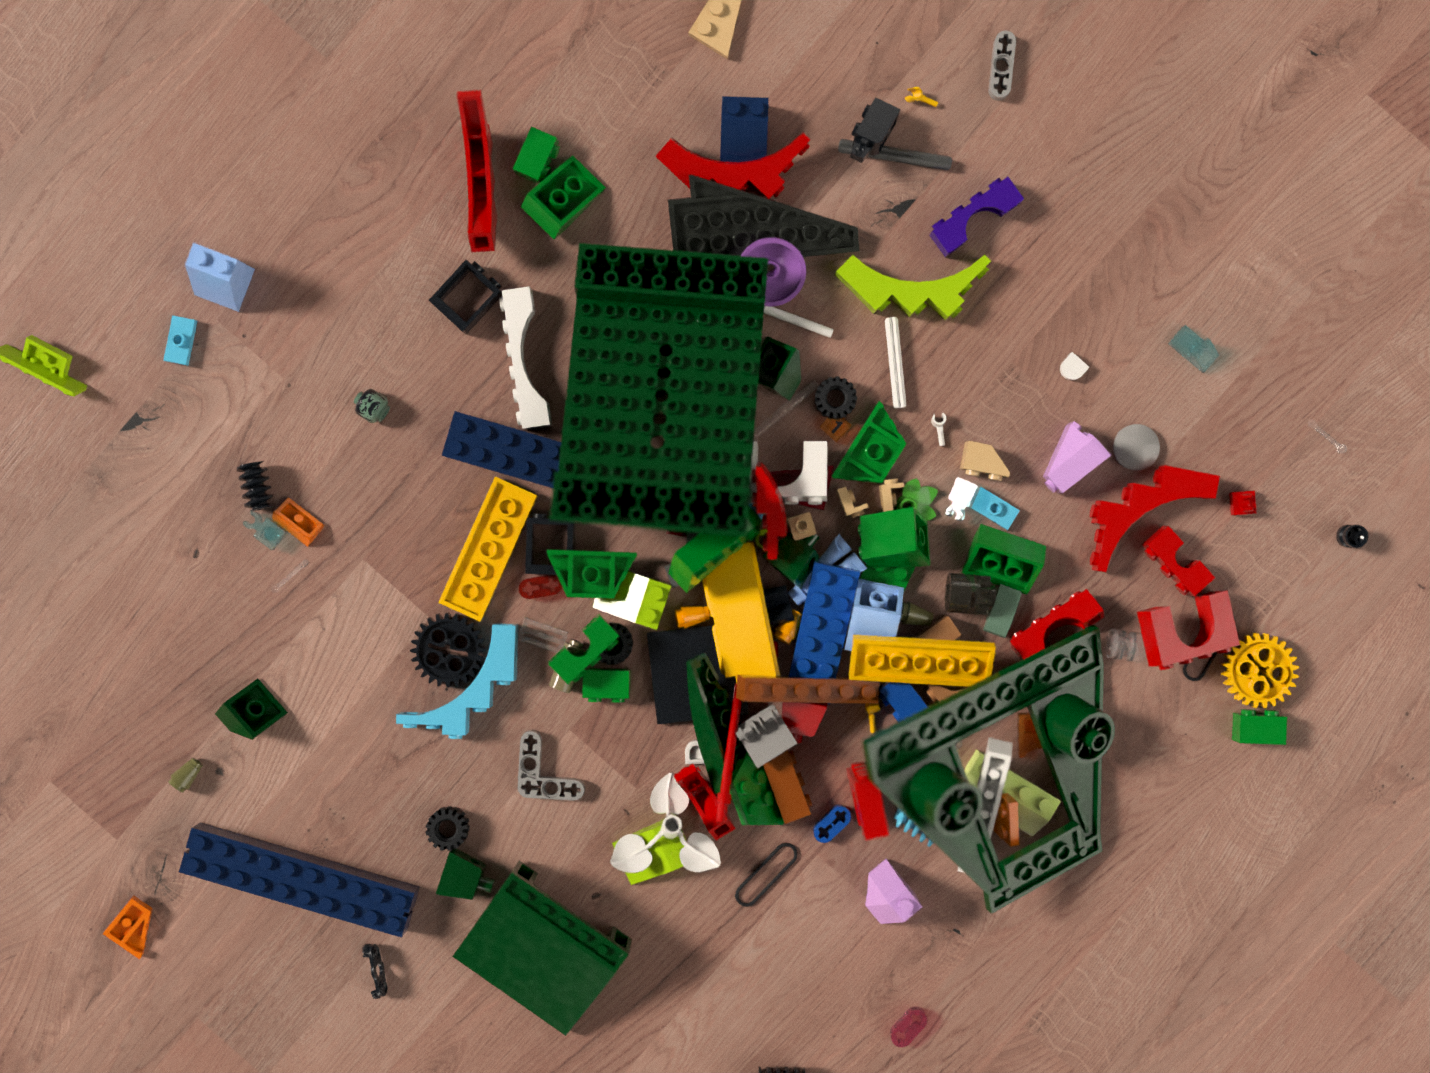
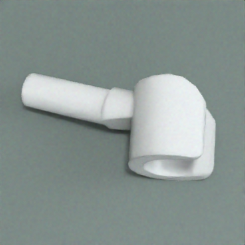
M942 413L943 421L938 423L935 420L934 414L931 423L937 429L939 446H944L943 425L946 421V415Z

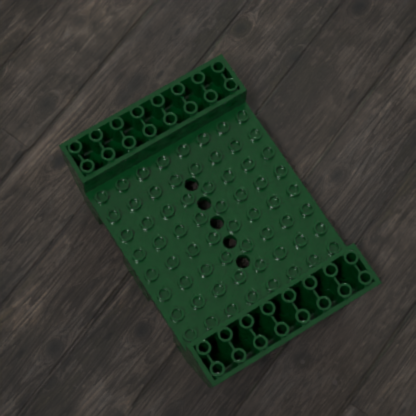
M579 243L574 286L576 293L575 317L558 473L554 474L550 520L734 536L747 535L769 258ZM662 347H670L673 350L672 354L668 357L662 356L659 353ZM661 369H667L671 375L667 379H660L657 373ZM660 391H664L669 395L668 399L664 402H659L655 398V395ZM663 414L667 420L664 424L657 425L653 421L654 416ZM654 437H661L665 442L662 447L655 448L651 445V440Z

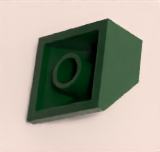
M767 336L761 346L758 385L790 401L801 382L800 350Z
M257 678L225 701L215 715L230 732L253 740L288 712Z

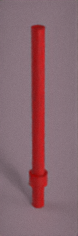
M737 683L734 685L720 793L717 794L716 801L718 804L716 823L721 824L726 823L727 808L731 804L732 796L729 793L737 741L736 732H738L742 700L736 698Z

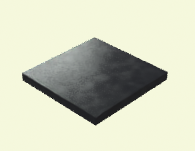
M713 625L647 632L657 725L693 721L688 693L687 661L702 653H706L719 676L718 682L721 688H725L728 692V700L732 706L734 685L737 683L736 677L725 678V675L720 671L712 632ZM742 701L740 715L749 714L748 702Z

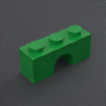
M600 614L582 629L583 633L590 640V646L586 652L575 654L564 646L548 661V665L567 684L571 681L576 683L585 674L583 670L588 665L593 667L602 658L600 654L605 649L609 651L619 642L617 640L619 637L617 631Z

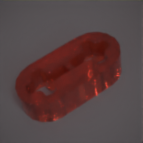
M557 575L527 578L519 585V593L526 599L552 596L562 590ZM550 578H553L554 582H558L555 591H552L551 588L543 589L542 584L549 583ZM527 582H530L531 586L539 585V589L533 590L532 595L523 590L527 586Z

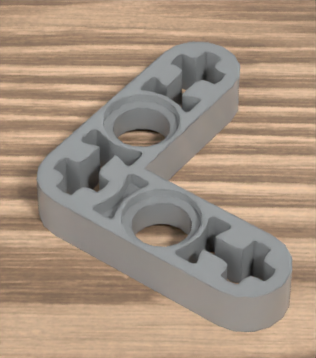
M536 730L526 731L520 740L518 792L520 795L526 798L572 801L580 799L585 792V784L580 779L540 776L542 736ZM530 735H533V738L537 740L532 748V752L537 751V754H524V750H529V742H525V739H528ZM528 757L536 761V768L533 770H528L524 766V760ZM527 781H531V785L538 786L539 781H542V794L538 793L539 788H533L530 792H527L523 785ZM562 782L566 783L564 787L567 788L572 787L573 783H575L577 788H581V791H578L576 795H572L571 790H565L564 795H561ZM546 783H556L558 791L555 794H549L545 790Z

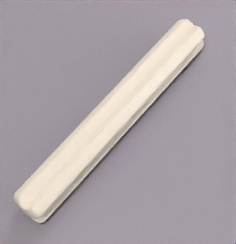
M889 317L885 319L893 407L899 409L906 407L899 325L897 317Z

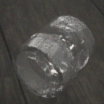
M1111 629L1109 631L1106 641L1107 658L1122 660L1125 657L1130 662L1141 663L1146 652L1141 633L1130 632L1127 634L1125 630Z

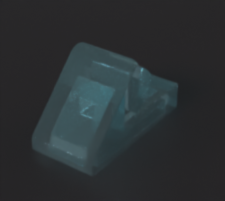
M1186 325L1182 326L1168 343L1202 373H1205L1219 356L1209 338L1203 340Z

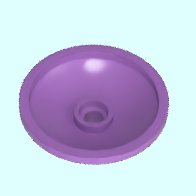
M763 238L750 244L741 254V256L769 258L768 265L774 266L773 270L767 271L765 306L772 307L785 304L792 300L802 289L806 278V265L802 254L792 243L781 238Z

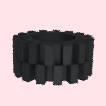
M839 376L835 378L830 377L824 380L816 390L814 400L817 406L816 409L821 412L823 417L826 416L831 420L845 418L856 406V389L853 388V384L849 383L846 378L841 379ZM831 390H839L844 394L845 400L841 406L833 407L828 403L827 394Z
M611 622L609 624L619 634L621 647L617 652L611 653L605 649L600 654L602 658L599 661L606 663V665H616L625 661L633 649L632 635L628 629L622 626V624Z
M452 806L440 808L428 819L426 836H429V843H434L433 847L436 848L438 846L441 851L445 849L452 851L453 848H458L468 837V831L470 830V826H468L469 819L465 818L466 814L464 812H459V808L452 809ZM450 820L456 825L454 836L445 837L441 834L439 826L442 821Z

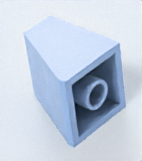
M193 243L185 267L194 295L239 312L255 269L235 258Z
M863 579L858 580L847 631L845 650L851 651L853 635L896 637L902 611L903 587Z

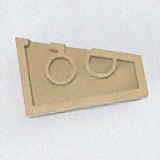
M708 0L688 32L689 36L728 59L742 0Z

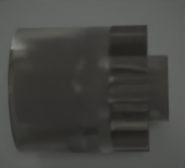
M948 573L945 585V611L947 613L988 615L990 606H994L996 600V587L991 585L990 576Z

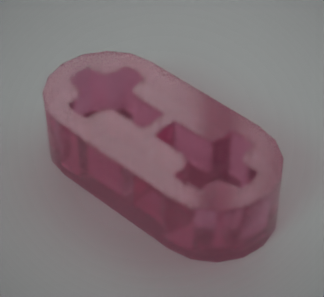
M916 1006L909 1008L890 1030V1037L895 1046L906 1047L926 1026L927 1016L922 1008ZM913 1014L915 1016H918L920 1014L921 1021H914L912 1023L913 1019L911 1016ZM907 1028L904 1033L906 1038H899L897 1040L896 1032L902 1033Z

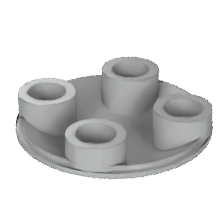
M1133 424L1119 430L1114 440L1113 450L1118 464L1130 470H1142L1148 468L1156 461L1160 451V444L1157 435L1149 427Z

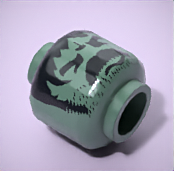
M368 389L364 393L360 391L354 399L356 414L370 423L382 422L390 410L388 399L374 389Z

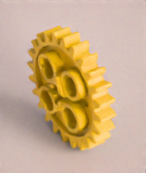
M1253 633L1252 638L1249 635H1244V642L1239 640L1240 645H1237L1238 647H1230L1231 655L1224 654V657L1228 659V663H1221L1223 667L1227 668V671L1222 672L1221 675L1228 677L1223 684L1231 685L1227 692L1231 694L1236 693L1234 696L1235 700L1239 701L1242 699V704L1248 705L1250 703L1253 708H1257L1258 705L1262 708H1267V702L1271 706H1276L1275 699L1284 702L1282 694L1291 695L1288 687H1296L1291 681L1292 679L1299 678L1298 675L1293 674V670L1299 669V666L1292 665V662L1297 657L1289 656L1293 649L1284 648L1286 642H1278L1277 636H1271L1269 639V634L1263 633L1261 637L1258 633ZM1265 649L1266 656L1263 660H1260L1259 652ZM1249 653L1253 662L1247 656ZM1246 662L1247 671L1242 674L1240 672V666L1242 663ZM1278 667L1280 674L1274 679L1272 672ZM1267 680H1269L1272 683L1271 688L1269 687V683L1267 682ZM1259 681L1261 688L1258 692H1255L1253 686Z

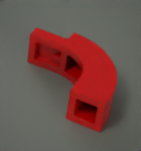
M693 763L673 775L676 782L694 804L708 832L716 841L736 829L728 813L725 824L716 823L718 804L716 803L717 794L714 793L711 784L699 767H696Z

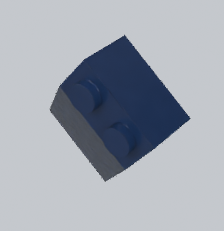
M722 96L720 161L744 162L767 156L769 98Z

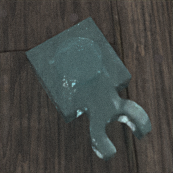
M957 477L948 498L954 502L946 509L945 515L952 517L954 511L957 510L955 520L963 521L965 518V506L972 508L980 487Z
M251 511L250 514L255 517L254 524L244 521L243 525L248 529H255L256 533L253 537L270 550H274L287 531L270 518H266L263 522L262 516L258 512Z

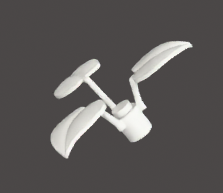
M673 773L667 774L656 784L650 797L653 811L657 814L666 813L661 831L647 845H645L643 838L636 834H627L620 838L615 845L610 860L611 865L616 869L626 873H638L645 870L652 862V855L647 849L662 836L669 839L676 836L679 837L684 845L679 857L682 865L691 872H704L720 866L719 852L708 836L695 832L689 836L687 842L685 841L683 832L680 831L682 822L674 815L684 812L688 806L689 797L676 782Z

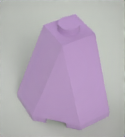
M1075 421L1066 425L1043 475L1046 479L1045 485L1053 493H1064L1111 456L1096 437L1090 433L1080 432L1081 426Z
M887 859L883 860L868 873L865 906L880 924L905 922L922 908L914 891Z

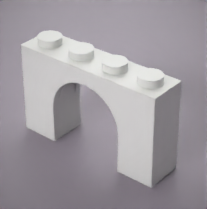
M757 441L753 442L749 504H752V493L756 492V483H752V469H756L759 447ZM804 441L802 473L793 483L778 487L785 504L795 505L799 501H808V504L819 505L822 504V501H827V441Z

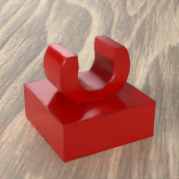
M1255 491L1229 492L1231 515L1257 514Z

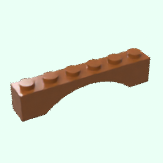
M737 674L736 698L742 701L878 704L879 682L849 680V677L796 678Z

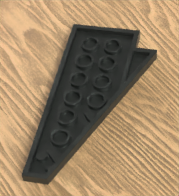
M689 175L691 197L668 199L674 251L741 256L743 251L753 242L770 237L781 238L792 243L803 257L859 251L858 228L856 226L695 175Z

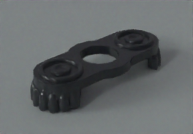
M365 944L363 945L362 953L363 957H369L371 975L376 988L371 994L373 999H379L386 996L388 988L384 964L378 945ZM377 964H378L379 970H380L379 976L377 975V972H376Z

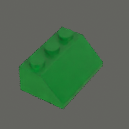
M980 524L972 539L962 573L996 585H1005L1027 595L1044 566L1046 546Z

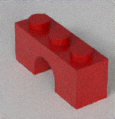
M1161 526L1142 544L1146 549L1144 552L1152 561L1156 560L1162 566L1160 571L1167 578L1172 577L1177 583L1175 587L1184 596L1186 594L1188 596H1196L1215 577L1200 560H1192L1187 566L1181 567L1176 562L1175 555L1184 542L1169 526Z

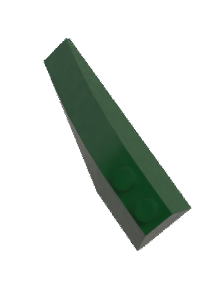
M702 653L687 661L690 709L699 749L714 793H720L732 706L728 700V692L725 688H721L718 682L719 676L706 653ZM738 737L732 773L735 770L738 759H743L747 751Z

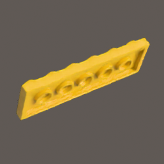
M496 476L494 477L438 603L475 620L482 621L538 495Z
M853 635L849 680L969 687L991 676L996 646L995 643Z

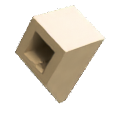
M972 441L965 442L960 469L966 470V475L979 477L980 473L988 474V479L1002 481V477H1009V470L992 445Z

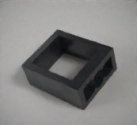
M467 259L429 299L440 312L466 335L499 300V297H502V292L499 290L502 286L493 277L488 280L482 274L485 270L475 261L471 264ZM471 271L493 294L465 322L443 300Z
M533 514V518H527L525 574L556 575L552 565L533 564L534 524L567 525V550H575L576 522L553 521L547 519V514Z

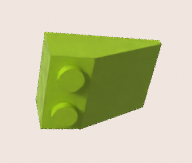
M628 570V574L624 581H622L614 599L595 598L593 608L657 630L672 586L669 583Z
M664 819L632 834L642 837L645 845H647L661 831ZM662 836L647 849L652 855V862L641 872L626 873L630 884L633 885L683 867L679 854L684 845L679 837L676 836L669 839ZM619 840L612 842L614 848Z

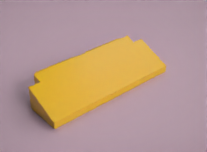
M754 542L744 543L739 551L731 554L702 580L709 615L714 618L715 623L712 627L720 671L725 675V678L735 676L736 682L737 674L780 677Z

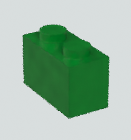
M531 126L513 166L515 174L537 184L549 176L551 172L549 165L552 159H556L560 152L557 137Z
M585 668L583 670L585 674L583 675L582 698H588V702H602V698H611V702L623 703L625 699L630 698L631 669Z
M1241 709V713H1233V741L1247 744L1286 745L1287 717L1280 715L1278 710H1264V714L1256 713V710Z

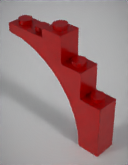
M481 90L457 91L467 169V234L471 253L495 251L497 211L494 201L495 177L491 161L493 142L490 126L487 124Z
M802 132L789 145L774 154L751 161L725 162L703 157L685 148L671 137L655 157L689 189V175H695L708 180L713 178L717 183L745 191L749 186L746 183L749 180L770 199L772 195L776 198L785 188L783 186L785 179L779 174L781 172L784 174L788 172L794 165L792 160L797 154L802 156L809 149L810 145L808 142L811 139Z
M1163 465L1159 466L1154 472L1153 483H1155V487L1127 483V487L1123 488L1121 500L1124 501L1123 504L1103 500L1096 501L1091 506L1090 518H1092L1091 523L1100 525V529L1096 530L1094 542L1097 544L1095 552L1093 551L1090 557L1092 570L1099 572L1107 571L1111 555L1120 538L1146 512L1161 504L1177 499H1216L1220 476Z

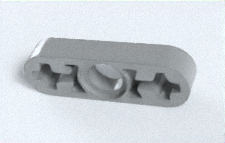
M1006 30L998 33L993 42L988 92L990 97L997 101H1001L1008 96L1012 84L1016 38L1012 32ZM1003 38H1006V41L1010 43L1005 49V54H1001L1003 44L999 43ZM999 60L1006 61L1008 63V70L1004 72L999 71L996 68V62ZM999 78H1003L1001 86L1005 89L1001 94H998V90L994 89L999 83Z

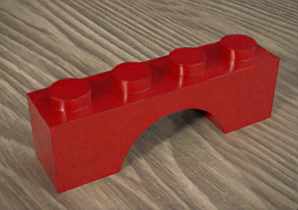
M1087 589L1082 592L1078 591L1065 604H1058L1053 607L1050 614L1044 618L1039 617L1031 623V627L1025 631L1020 630L1016 632L1010 640L1011 648L1020 660H1023L1045 649L1048 636L1056 628L1074 625L1085 629L1105 618L1104 610Z

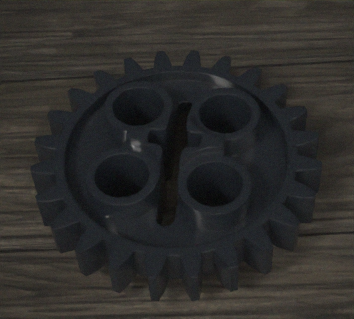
M447 612L443 619L439 613L436 614V621L429 617L427 618L429 625L425 623L420 624L423 631L414 632L419 638L411 640V643L416 645V648L410 650V652L416 653V657L411 659V661L419 662L415 670H424L421 674L422 678L427 675L430 676L428 683H432L436 679L438 687L444 681L447 688L451 687L452 681H454L456 686H459L461 683L460 679L465 683L469 681L467 674L473 677L477 675L474 668H482L478 660H485V657L480 655V652L486 650L485 647L480 646V643L485 641V638L477 637L481 629L473 630L475 622L469 625L466 624L467 616L459 620V613H456L452 619L450 612ZM437 630L444 632L445 639L443 642L435 639V632ZM459 635L467 638V646L465 648L460 647L457 643ZM429 643H432L439 647H446L450 645L451 650L467 652L468 656H463L455 652L446 655V650L430 648L428 645ZM431 652L439 655L438 664L431 663L429 659ZM453 658L461 660L462 667L460 670L452 667L451 661Z

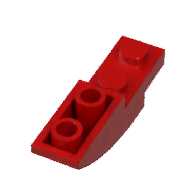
M757 462L756 469H752V483H756V492L752 493V505L757 506V513H766V515L762 516V527L767 529V538H763V552H767L768 559H777L778 536H786L787 534L785 508L780 491L771 473L763 462Z

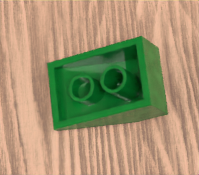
M572 155L527 193L521 208L547 234L555 239L587 209L606 187Z

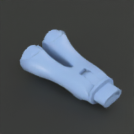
M838 534L817 562L833 565L852 549L842 536ZM852 552L837 565L860 570V572L867 569L855 552ZM811 573L801 588L795 585L788 591V594L798 606L806 600Z

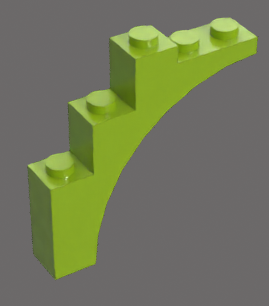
M852 255L836 271L835 276L873 314L877 310L882 312L891 303L888 300L891 298L909 317L913 313L918 315L927 306L924 303L926 301L946 320L949 316L954 319L963 310L960 305L965 300L959 293L964 295L973 286L970 282L975 277L980 279L989 270L986 266L991 260L986 255H983L973 265L955 275L939 280L915 282L898 280L882 275L867 267Z

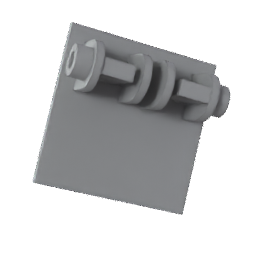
M774 704L738 725V732H736L737 737L743 743L757 768L797 744Z

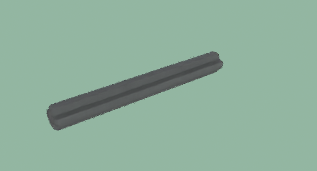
M840 139L838 151L851 154L853 140ZM883 146L881 152L877 155H868L870 158L942 170H950L952 165V157L889 146Z

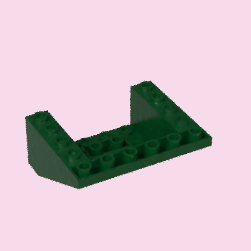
M519 860L452 957L566 1036L625 961L630 952L632 939L614 926L607 936L533 885L538 873Z

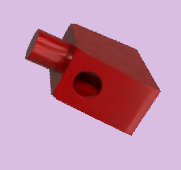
M782 702V719L797 744L802 742L803 736L813 737L826 712L827 703Z

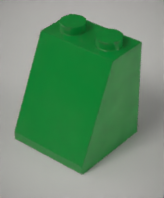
M914 507L860 516L861 524L858 525V533L861 538L859 556L870 567L930 566L928 522Z

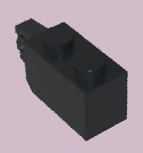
M876 97L871 105L867 104L862 114V122L856 123L851 134L854 136L850 158L863 163L869 154H879L897 123L901 109Z

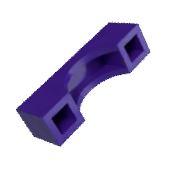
M1009 177L1003 180L1000 178L996 179L988 186L990 190L984 194L981 191L969 199L971 203L965 208L963 205H960L951 212V218L946 221L942 218L932 226L934 230L929 236L944 257H947L967 241L966 225L972 215L986 211L1002 217L1024 200Z

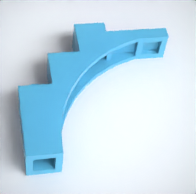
M495 623L492 625L491 643L484 665L471 685L461 695L450 703L431 711L400 712L396 714V724H403V728H417V724L426 725L427 729H439L440 725H442V735H449V739H462L463 735L469 733L470 708H473V712H486L487 708L493 706L494 681H497V685H510L511 681L517 679L518 624Z

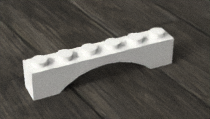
M530 287L502 290L503 297H499L501 311H505L506 320H503L502 323L504 333L509 336V343H506V351L508 357H512L513 366H509L511 380L515 379L516 389H513L514 402L519 404V411L516 412L518 426L522 425L524 430L552 426L549 403L533 386L524 362L525 335L529 323L536 313L532 289Z

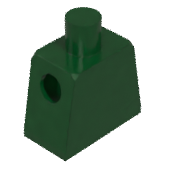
M790 532L778 542L777 559H768L767 552L763 557L772 567L801 588L812 571L814 561L819 560V555L812 548L819 540V536L814 535L795 541L792 532Z
M453 848L448 854L436 894L473 900L478 889L491 893L495 880L482 876L486 866L485 863L457 848Z

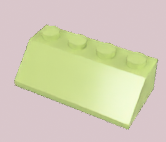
M977 749L964 769L968 781L976 787L985 755ZM1008 768L1002 794L1008 793L1018 801L1019 829L1033 837L1050 821L1061 801Z

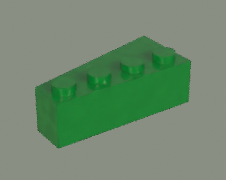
M749 507L746 536L700 533L674 553L668 574L688 593L731 554L739 551L746 541L756 538L760 533L759 529L762 519Z

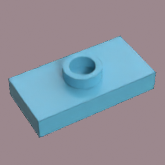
M172 315L163 361L189 366L198 321Z
M981 486L968 504L969 508L1005 530L1010 528L1020 511Z

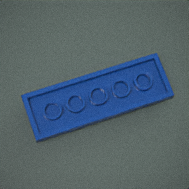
M814 561L788 677L836 678L860 570Z

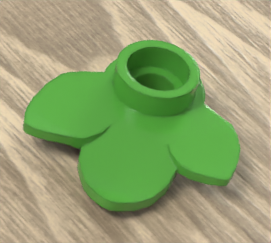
M917 478L912 479L904 485L902 496L897 499L895 510L903 509V504L909 502L910 506L908 508L914 507L926 521H929L936 517V513L929 505L935 499L938 490L931 486L921 487Z

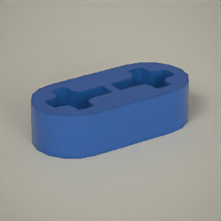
M841 804L832 807L814 825L813 833L816 840L821 843H827L844 829L851 820L849 809ZM836 811L840 813L845 811V820L838 819L835 823L832 822L837 817ZM829 824L832 825L827 830L829 834L828 836H819L820 827L826 828Z

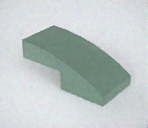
M1002 584L998 586L983 631L1004 639L1006 638L1021 598V591Z

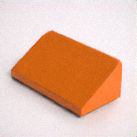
M289 497L272 515L273 521L307 547L324 527L323 523Z

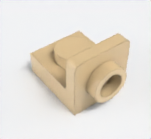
M898 479L884 480V485L879 486L882 512L892 511L893 507H897L896 495L891 493V489L904 487V482L898 483Z
M845 486L836 490L845 516L851 514L852 518L865 514L864 509L868 508V504L865 503L854 507L853 503L856 500L851 489L847 490Z
M810 512L788 518L789 529L795 541L816 535Z

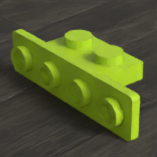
M30 335L26 337L23 352L8 344L0 347V359L2 362L17 367L23 373L42 380L43 383L61 390L64 394L75 397L86 391L87 385L68 376L73 356L51 344Z

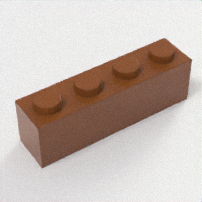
M787 750L763 765L785 824L811 815L809 808L813 807L809 793L804 795L801 786L805 785L801 772L796 773L793 765L797 764L793 750L789 752Z

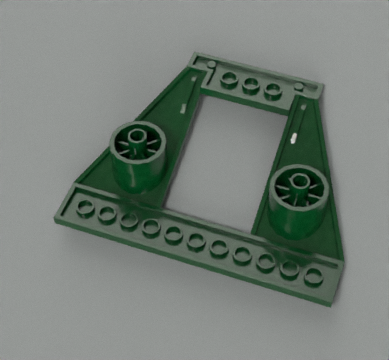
M1091 625L862 740L869 780L983 890L986 910L991 914L1103 851L1100 833L1102 757L1111 747L1115 735V725L1113 719L1103 712L1104 664L1100 629L1095 625ZM1027 707L1070 823L999 861L981 815V792L968 781L955 743Z

